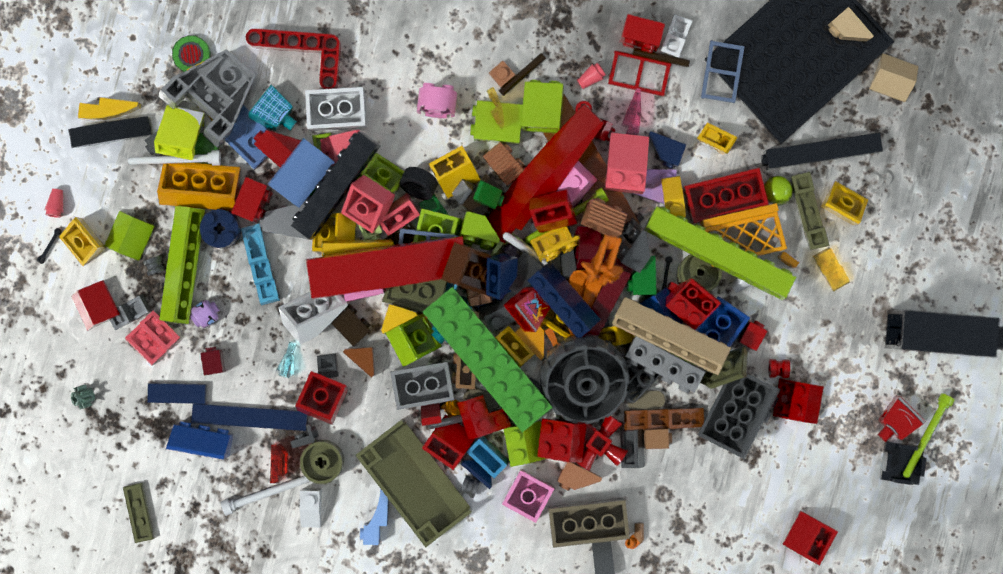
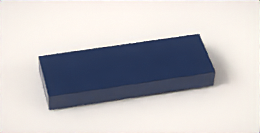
M148 383L147 403L206 404L207 384Z

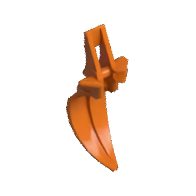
M605 235L591 263L582 262L581 265L585 270L574 271L569 277V284L590 308L602 285L618 280L623 272L622 267L614 265L621 238ZM610 249L611 252L608 258L601 264L605 250Z

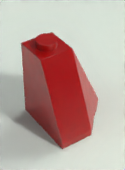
M267 129L264 132L260 130L253 138L255 140L253 144L280 168L301 142L299 139Z

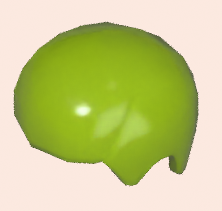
M774 176L764 183L768 202L772 204L777 203L778 206L788 203L792 198L793 188L786 178Z

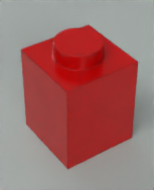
M756 320L753 323L748 322L737 342L753 351H757L767 333V330L763 329L765 325Z

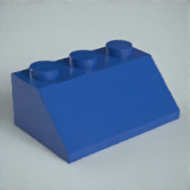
M718 296L717 299L721 304L695 331L706 334L709 338L731 347L747 325L750 317Z
M180 421L179 424H174L166 449L224 460L230 455L233 434H230L229 430L218 428L217 431L210 430V426L207 425L193 427L190 422Z

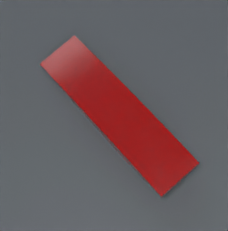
M583 105L548 141L503 195L505 197L501 207L497 206L496 210L493 209L487 217L499 237V241L506 243V240L503 238L505 232L512 234L515 228L519 230L524 228L531 218L529 199L556 192L603 126L604 122L588 106Z
M463 236L357 249L344 253L329 254L323 257L306 259L311 299L440 280L454 242L464 245Z

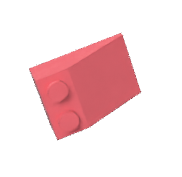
M611 132L604 190L643 194L645 192L649 137Z

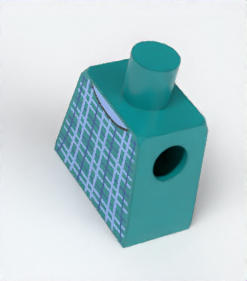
M272 85L269 86L250 110L248 116L251 120L275 132L281 125L291 131L297 123L296 120L289 116L293 109L292 105Z

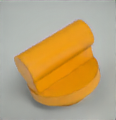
M456 399L447 401L441 406L449 417L461 415L457 404L460 401Z

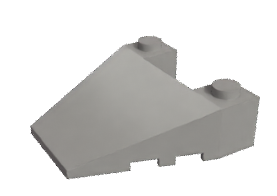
M226 49L206 59L203 63L173 76L160 90L159 97L173 110L186 96L213 119L205 128L203 136L218 148L230 135L256 74Z

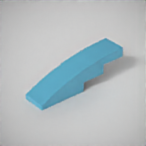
M260 224L241 228L260 304L265 305L280 301Z

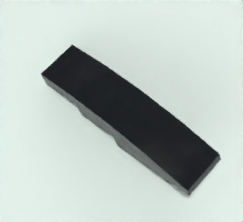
M148 116L68 129L71 148L109 144L110 142L151 136Z

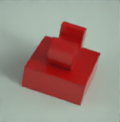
M602 120L604 124L594 138L610 141L608 137L609 132H615L616 130L612 127L613 124L611 122Z

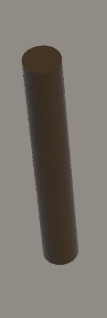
M634 48L633 55L689 67L690 60L657 52H652L651 54L641 51L639 48Z
M540 53L498 90L502 96L507 94L542 63L546 57Z

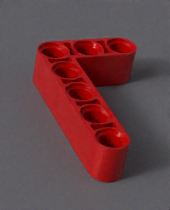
M250 29L246 33L247 43L256 49L321 53L320 85L323 89H337L341 43L335 35L267 29ZM254 34L260 35V40L257 43L251 42V37ZM272 36H279L277 44H270ZM292 37L298 38V43L295 46L289 45V40ZM310 39H317L318 43L315 47L308 46ZM330 40L337 42L336 47L333 49L327 48V43ZM328 59L335 60V65L332 68H327L325 65ZM327 78L334 79L331 87L324 86V81Z

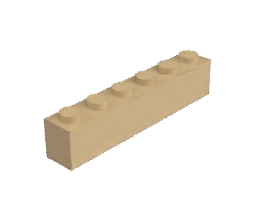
M626 297L616 312L612 325L716 375L719 374L731 350L724 343L709 338L706 334L699 333L687 325H682L672 318L663 316L653 309L638 304L635 300H630Z

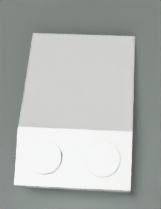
M311 292L280 306L279 311L283 325L301 345L317 337L348 304L341 295L311 299Z

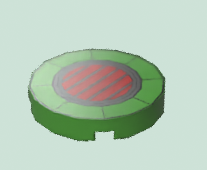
M194 35L180 38L172 49L174 64L183 72L211 57L208 44L202 38Z

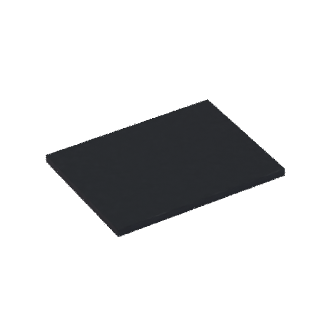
M769 0L723 43L744 46L736 96L781 145L890 47L894 41L857 0ZM849 7L872 33L873 37L867 42L841 40L830 33L828 24ZM717 47L712 52L710 67L736 72L739 50ZM716 73L733 92L735 76Z

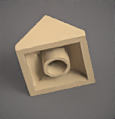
M882 53L869 90L906 102L917 81L918 66Z

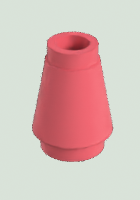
M598 63L592 64L577 81L585 89L603 80L606 73Z
M52 189L44 209L46 216L61 218V214L64 213L63 190Z

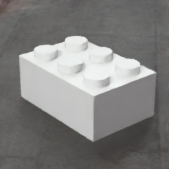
M363 87L305 90L307 129L309 131L367 128L365 89Z

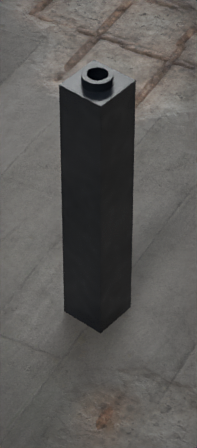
M879 132L768 149L763 151L764 155H761L762 166L766 167V170L876 154L883 152L881 135Z

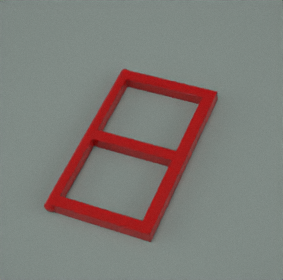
M615 50L608 84L664 97L672 64ZM618 55L640 60L635 86L613 81ZM644 61L666 66L661 92L639 87Z

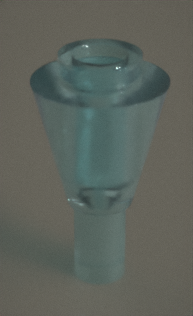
M289 342L286 354H284L276 369L279 372L278 376L290 378V375L294 376L293 355L296 343Z

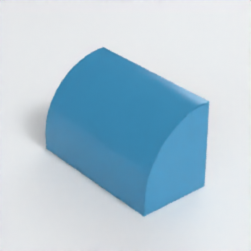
M485 436L479 437L467 450V453L493 478L509 463V459Z

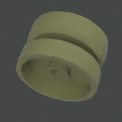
M691 254L680 262L676 273L678 284L693 278L708 292L717 287L722 277L721 269L715 266L712 267L711 264ZM697 270H699V273H702V276L697 274Z
M329 440L313 442L303 451L300 457V468L303 475L309 481L316 484H325L333 481L344 467L342 449L336 443ZM320 458L326 460L324 465L320 463Z

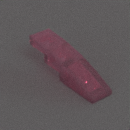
M639 88L635 90L621 126L628 128L626 134L638 135L640 129L641 89Z

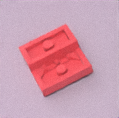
M154 310L125 337V340L151 366L180 339L164 321L159 320L160 316Z

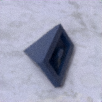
M465 459L460 463L487 488L490 489L492 487V476L474 459Z

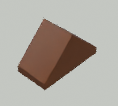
M374 347L352 348L343 351L347 357L371 378L375 375Z

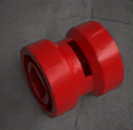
M769 359V378H776L777 376L789 378L790 360L783 359L782 361H777L776 359Z

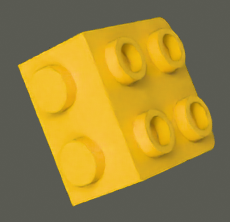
M563 227L546 232L530 242L540 262L544 260L549 262L557 258L560 252L563 251L566 254L575 249L574 247L577 246L580 238L578 235L572 238L568 228Z

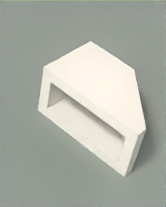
M321 489L300 490L301 527L321 528Z

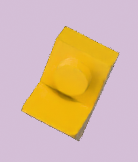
M707 122L697 139L723 155L728 154L737 137Z

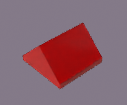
M104 280L79 289L71 296L87 331L120 315Z

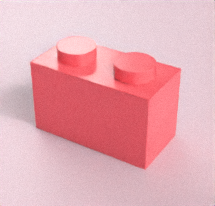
M407 193L392 203L390 210L380 223V226L388 236L420 216L418 208Z

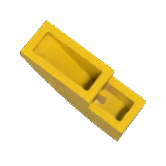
M99 98V105L79 103L78 118L91 121L118 118L141 109L142 104L132 101Z

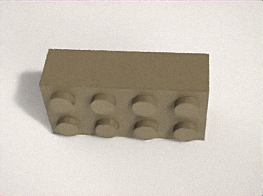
M624 498L548 507L553 548L630 539L626 500Z

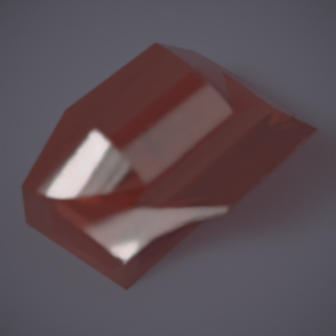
M281 443L271 444L270 483L276 484L288 473V452Z

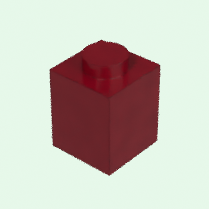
M217 347L205 348V352L200 353L204 376L226 372L222 349L217 350Z

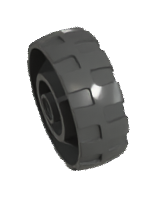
M585 334L581 338L572 335L564 338V341L555 344L548 351L546 360L542 362L540 385L543 396L552 406L551 409L569 422H585L586 424L599 422L600 419L608 418L615 413L621 402H624L626 399L629 383L626 361L615 345L607 339L598 338V335Z

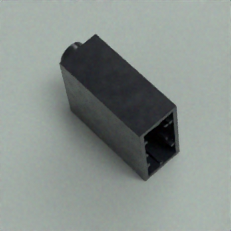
M888 310L885 348L997 358V350H1003V326H999L1000 318L911 310Z

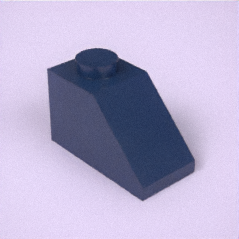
M650 131L648 134L649 141L658 160L663 162L662 166L669 169L677 168L686 144Z
M503 253L487 258L486 295L499 300L503 299L517 277V257Z

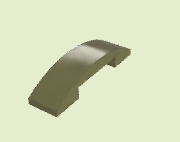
M806 172L791 176L800 221L810 251L830 246L816 202L811 173Z

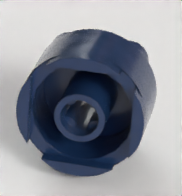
M216 209L204 215L200 223V234L208 245L225 249L233 246L239 240L242 227L234 214L226 210ZM220 224L221 226L225 227V230L221 231V234L217 231V228L220 227Z

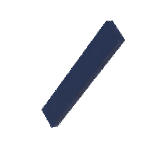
M193 404L191 423L307 431L308 415L294 410Z

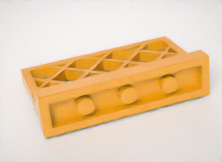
M777 203L702 220L699 223L700 226L705 228L706 232L716 231L722 237H726L744 248L745 252L747 250L752 251L758 256L787 249L778 216L779 209ZM774 218L775 227L773 230L763 225L766 219ZM752 222L759 226L754 235L745 230L748 223ZM730 227L740 230L736 239L726 234ZM761 228L770 233L766 242L756 237ZM742 232L752 238L748 246L738 241ZM772 235L779 239L781 247L774 248L768 244ZM754 240L763 244L759 252L749 248Z

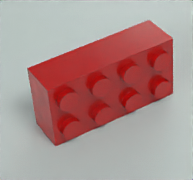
M760 168L682 187L691 224L769 205Z

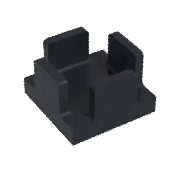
M885 442L880 480L919 485L920 476L924 477L926 457H923L922 453L911 476L905 478L903 472L914 451L918 450V447L915 445Z

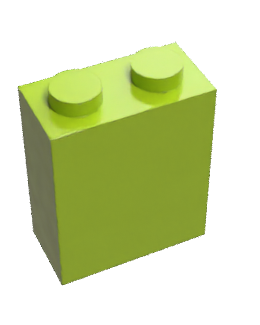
M530 80V82H525L521 119L522 131L557 133L561 129L564 99L563 84H560L559 81L542 83L540 80Z
M477 100V105H473L472 109L475 124H471L470 135L474 136L473 139L475 141L519 145L523 105Z

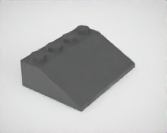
M746 374L744 378L724 384L698 436L745 460L780 389L749 374Z

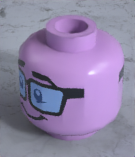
M202 300L192 307L190 317L197 327L207 328L218 320L217 312L220 310L214 301L210 303L208 300Z

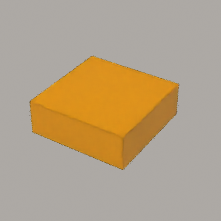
M785 251L780 252L778 255V259L790 268H796L800 263Z

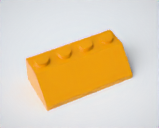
M200 163L163 164L157 189L159 205L232 211L239 194L240 167L212 166L211 164Z

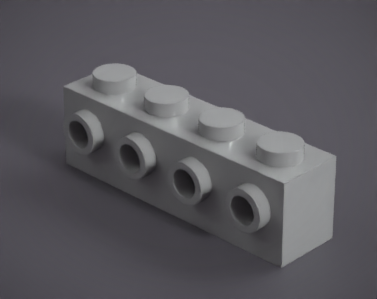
M634 336L624 355L628 358L626 362L636 367L638 364L644 366V371L653 376L655 373H658L662 376L661 380L670 385L672 382L680 385L678 389L687 394L690 391L695 393L705 374L701 369L637 336Z

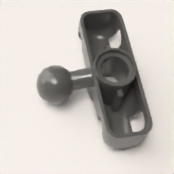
M626 362L628 371H632L635 376L628 383L630 389L625 400L633 404L661 375L655 373L653 376L644 371V366L640 369ZM647 375L650 382H641L640 376Z

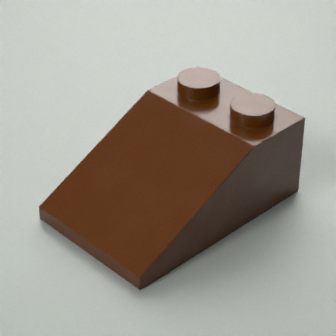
M454 242L441 279L486 295L487 258L491 257V255Z

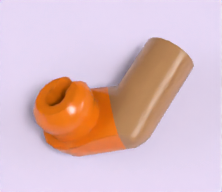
M634 523V534L625 541V546L629 549H635L644 541V523Z

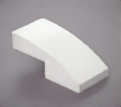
M674 14L661 49L662 52L679 58L692 20Z

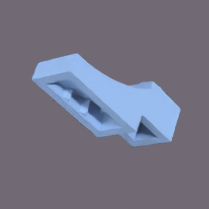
M381 489L378 506L372 520L369 523H365L364 528H360V540H363V545H379L380 526L388 525L389 499Z

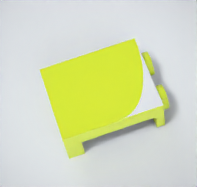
M167 105L154 140L155 153L193 161L195 145L201 127L205 125L204 113L198 110L184 109L176 106L173 110Z

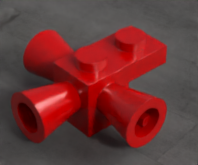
M613 416L605 417L600 430L591 424H587L584 442L587 448L583 451L582 463L578 464L590 471L597 454L601 457L605 454L618 466L628 451L611 444L612 439L609 437L623 424Z

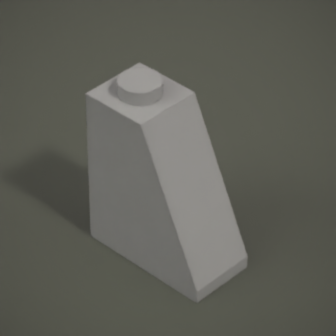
M302 204L300 208L296 205H291L265 212V216L260 220L262 231L308 239L291 226L294 222L292 220L294 215L298 211L301 212L305 205Z

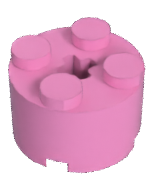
M423 83V87L419 88L417 113L421 114V111L426 112L425 116L433 118H447V115L450 114L451 118L455 117L457 92L453 90L454 87L451 85L434 87L432 83Z

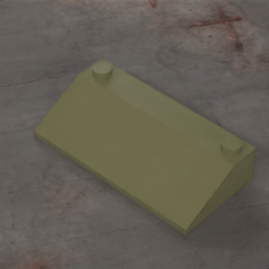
M401 419L355 456L426 548L471 514L473 509L434 458L422 449L424 445L405 420Z

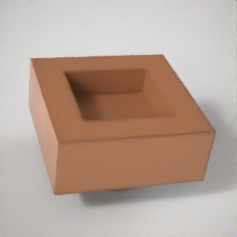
M504 61L500 62L488 73L500 88L515 76Z

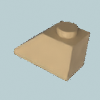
M849 7L828 24L830 33L841 40L867 42L873 37L872 33Z

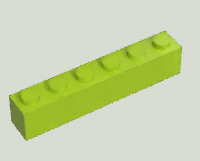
M175 206L159 320L189 324L201 241L200 223L205 213L203 209Z

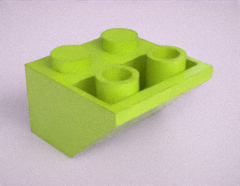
M466 211L462 218L458 235L463 236V244L472 246V244L480 245L481 249L488 251L491 248L495 249L500 239L486 216Z

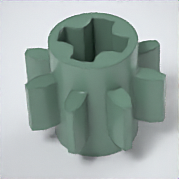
M86 384L73 388L75 392L71 393V401L74 406H79V409L92 406L91 402L95 400L92 388H87Z

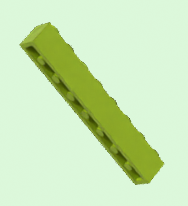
M656 207L653 210L644 228L647 233L780 300L787 298L796 279L791 271L775 267V264L770 260L764 259L763 261L757 258L758 255L752 251L747 250L745 252L739 249L740 246L734 242L728 243L722 240V236L716 233L710 234L705 231L704 227L698 224L692 225L688 223L685 217L680 215L676 217L670 214L671 211L665 207Z

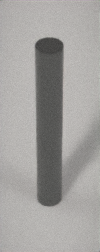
M461 415L443 418L441 419L442 423L428 425V428L434 429L463 422Z

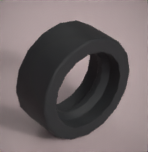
M408 167L403 173L399 184L410 196L420 200H429L437 189L438 181L431 173L422 168Z

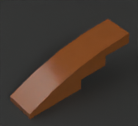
M704 408L624 411L625 430L702 427L704 424Z

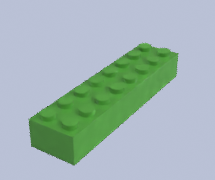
M453 287L423 311L424 315L522 432L552 408Z

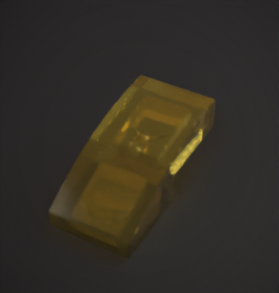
M491 87L486 92L496 108L491 110L490 114L499 128L502 129L504 128L502 105L494 87Z
M830 247L813 256L833 292L850 283L843 267L839 264Z

